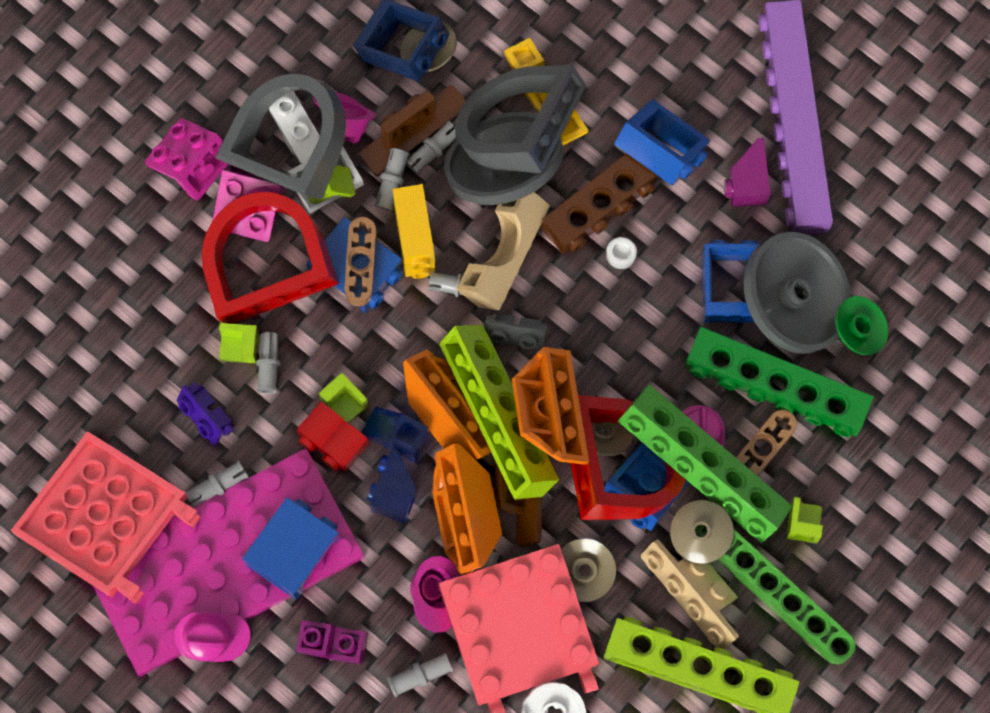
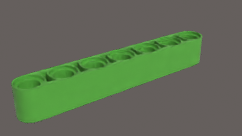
M704 525L698 526L695 530L696 535L704 537L707 534V527ZM734 530V537L729 550L718 561L827 661L837 665L847 661L855 651V641L852 636ZM739 555L748 556L752 561V566L750 568L740 567L737 564L736 557ZM764 576L771 577L775 581V588L773 590L764 589L760 584V578ZM794 598L799 604V610L795 612L787 610L784 607V599ZM816 619L820 621L823 627L822 632L818 634L811 632L807 626L808 620ZM837 640L844 643L846 646L845 655H837L833 652L831 648L833 641Z

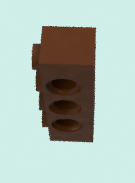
M626 153L544 217L541 230L564 256L571 250L575 253L587 243L586 238L591 234L603 232L610 225L609 220L617 214L622 216L633 207V201L640 196L645 198L650 195L656 188L655 184L658 175ZM626 181L631 184L632 188L622 190L617 184ZM598 199H603L609 203V206L598 208L594 202ZM580 217L586 221V224L575 226L571 223V219Z

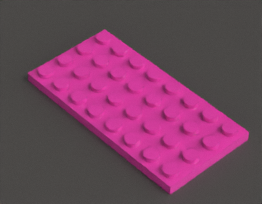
M306 448L225 490V494L222 496L217 494L197 505L194 509L201 518L194 528L183 522L178 516L173 517L127 577L129 581L141 588L140 591L144 593L137 604L126 598L119 591L111 598L94 587L139 677L183 655L179 652L174 640L176 625L183 616L196 611L229 612L237 614L247 621L291 597L248 568L242 560L286 497L293 502L296 499H300L312 508L310 513L318 519L324 516L338 526L336 531L339 532L340 536L338 542L332 544L302 586L303 590L365 558Z

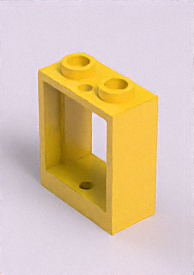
M423 184L392 189L394 210L405 276H412L414 279L428 277L432 271L435 272V255Z

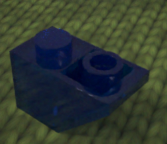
M375 407L361 431L368 439L414 463L430 438L429 427L402 413Z
M391 447L389 454H383L377 472H380L381 476L378 484L372 483L367 495V501H370L371 512L407 523L417 496L416 487L398 450Z

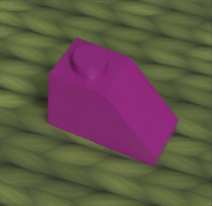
M758 138L731 168L729 178L724 180L725 197H730L731 207L767 205L770 186L764 138Z

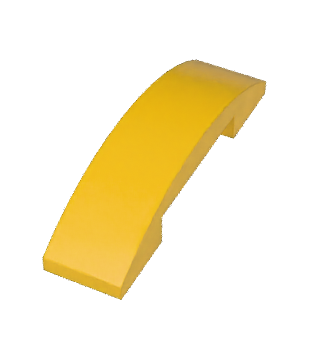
M531 38L504 50L512 70L532 66H545L544 59ZM525 93L538 114L548 93ZM575 109L561 135L563 146L588 133L587 127Z

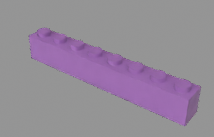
M801 0L765 3L763 13L758 16L760 32H765L766 41L762 42L763 58L769 61V68L766 69L767 86H772L773 96H770L771 114H776L777 124H774L775 142H780L781 152H778L777 155L779 170H784L785 180L781 182L783 198H788L789 208L785 210L787 226H792V232L806 235L829 233L833 219Z

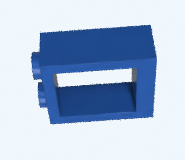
M652 99L625 123L614 144L673 186L680 178L686 180L695 166L697 168L701 166L708 156V152L705 149L711 140ZM649 129L651 132L656 134L658 137L663 139L665 142L670 144L672 147H674L684 155L680 156L678 153H676L671 148H669L664 143H662L657 138L648 133L647 130Z
M713 240L709 244H704L702 251L703 323H755L746 302H712L711 260L748 261L752 252L760 245L757 241L744 240L739 244H727L725 240Z

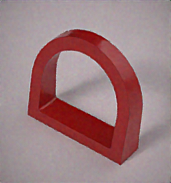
M256 192L235 199L217 214L205 235L202 247L203 271L216 318L223 323L235 324L339 284L318 224L298 203L284 195L273 192ZM261 211H277L292 217L302 231L312 269L233 299L223 266L225 243L233 228L247 216Z
M578 395L589 463L586 465L570 464L581 520L639 519L662 510L680 493L686 481L683 476L666 462L665 482L662 489L656 493L632 495L607 493L604 490L591 423H619L618 420L633 401L620 398Z

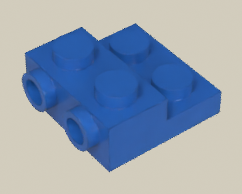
M642 442L609 479L604 490L607 493L632 495L656 493L662 489L665 482V461ZM686 480L680 493L662 510L644 518L630 519L632 524L637 528H647L649 531H652L668 512L672 504L689 486L690 482Z

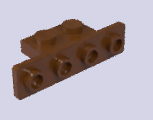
M449 85L435 97L429 90L421 95L415 94L406 102L404 108L398 112L393 111L383 119L380 125L381 137L360 151L359 157L375 176L381 175V173L385 172L391 148H397L410 153L420 146L425 138L432 137L447 121L452 122L456 119L466 100L453 85Z
M495 461L494 498L497 511L517 515L516 545L526 546L540 543L543 497L514 500Z

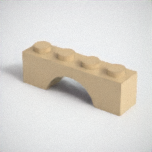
M535 192L512 202L498 204L495 209L501 226V239L498 249L488 261L482 264L469 263L456 290L479 308L500 310L550 205Z

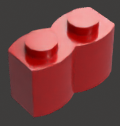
M321 401L296 429L300 436L299 443L310 452L316 449L324 455L322 461L334 471L340 468L346 473L369 446L367 437Z

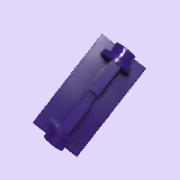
M194 382L189 387L186 385L182 386L176 400L180 410L197 425L200 435L208 439L215 447L222 434L228 436L233 432L232 420L220 406L210 412L208 408L213 406L216 401L203 385H198Z

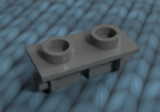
M496 312L493 315L487 314L484 328L492 343L521 347L528 350H541L544 347L547 324L542 323V320L521 317L520 324L516 325L514 324L515 316L498 314Z

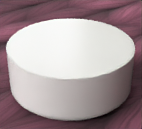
M615 238L607 246L606 258L614 268H628L636 259V246L628 238Z

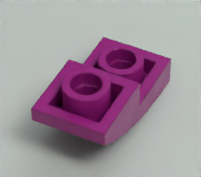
M302 620L296 652L362 665L368 633L360 630L339 628L332 624Z

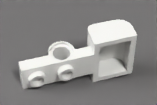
M294 91L277 99L268 110L279 127L289 150L300 164L288 172L300 177L320 136ZM342 147L336 165L350 168L354 189L363 186V180L344 147ZM298 193L309 213L342 197L334 195L319 204L309 203L308 196Z

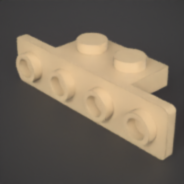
M657 539L652 542L641 554V559L707 636L708 640L716 648L725 650L739 635L720 612L738 598L737 595L710 563L699 564L685 558L677 562L660 540Z

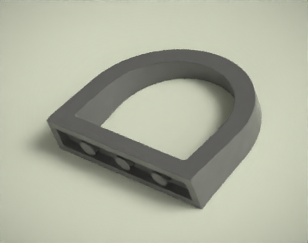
M573 64L524 67L501 74L480 87L465 102L456 119V138L468 156L484 167L498 170L542 173L586 84ZM523 93H548L523 142L484 143L476 140V129L480 120L488 110L499 102Z
M286 74L275 77L258 87L245 100L217 152L216 159L303 195L323 200L345 139L346 120L342 103L335 91L319 79L303 74ZM306 90L315 97L320 106L322 128L319 140L301 176H296L250 157L249 151L260 123L270 106L281 96L289 92Z

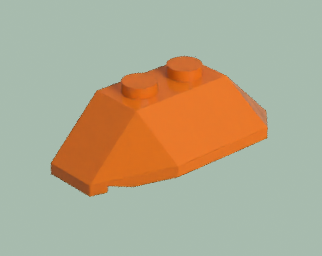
M543 347L512 378L520 436L559 462L586 465L589 463L571 351Z
M427 349L406 359L403 362L408 404L443 449L452 444H460L474 459H480L491 453L448 361L434 356V353Z
M452 444L435 453L436 467L433 476L432 493L444 552L457 567L459 574L464 575L486 564L502 535L490 474L460 444Z

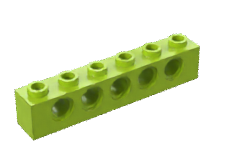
M454 326L439 345L514 500L543 497L559 481V478L547 454L520 436L513 385L484 326Z
M624 616L623 620L617 618L603 659L757 713H790L800 682L793 679L794 675L781 669H775V672L763 669V664L753 659L745 658L744 662L734 659L731 652L721 648H715L714 651L702 648L703 643L692 638L685 637L683 641L671 637L672 632L660 627H654L653 630L642 627V622L632 617ZM639 638L645 639L650 645V650L646 653H638L633 648V641ZM667 649L676 650L680 655V661L676 664L666 662L663 658V652ZM698 659L707 661L710 666V672L704 675L697 673L693 667L694 661ZM727 670L736 671L740 676V683L737 685L728 684L724 679V672ZM759 680L767 682L771 689L770 694L767 696L759 695L754 688L755 682Z

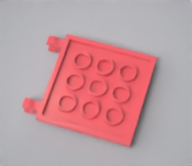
M87 431L11 531L14 535L109 597L113 598L116 592L119 591L126 598L137 604L144 593L140 591L141 588L129 581L127 577L174 515L193 528L201 517L196 514L197 511L184 503L187 499L184 491Z
M559 544L438 584L478 706L487 703L490 713H506L500 698L574 673L578 674L584 694L599 689L591 670L592 667L598 666L599 662Z

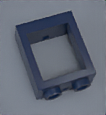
M382 0L353 46L364 62L420 82L425 72L430 69L432 61L439 50L446 44L450 34L439 17L391 0ZM399 24L425 32V35L408 61L382 52Z

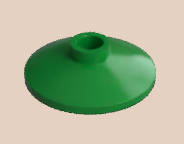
M862 296L849 297L839 305L836 311L835 324L843 343L850 350L860 355H872L880 351L885 346L888 338V324L882 310L873 301Z

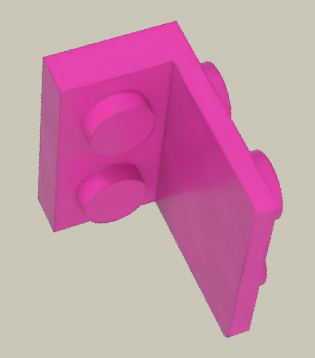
M180 118L171 127L167 135L145 160V164L148 167L175 179L187 194L197 201L200 200L222 173V170L228 165V163L216 159L217 152L223 142L218 134L183 118Z
M228 165L222 170L213 220L225 206L237 198L256 192L282 194L286 187L233 165ZM261 211L251 214L241 220L231 233L268 242L271 239L276 211Z

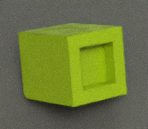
M336 165L323 200L308 196L309 203L319 204L334 195L354 196L355 189L350 168Z
M220 323V360L256 363L259 340L257 326Z
M343 373L339 374L319 392L321 402L349 424L368 407L367 398Z
M794 497L791 501L793 507L789 512L786 539L817 544L822 537L823 525H820L822 507L800 503L801 498Z

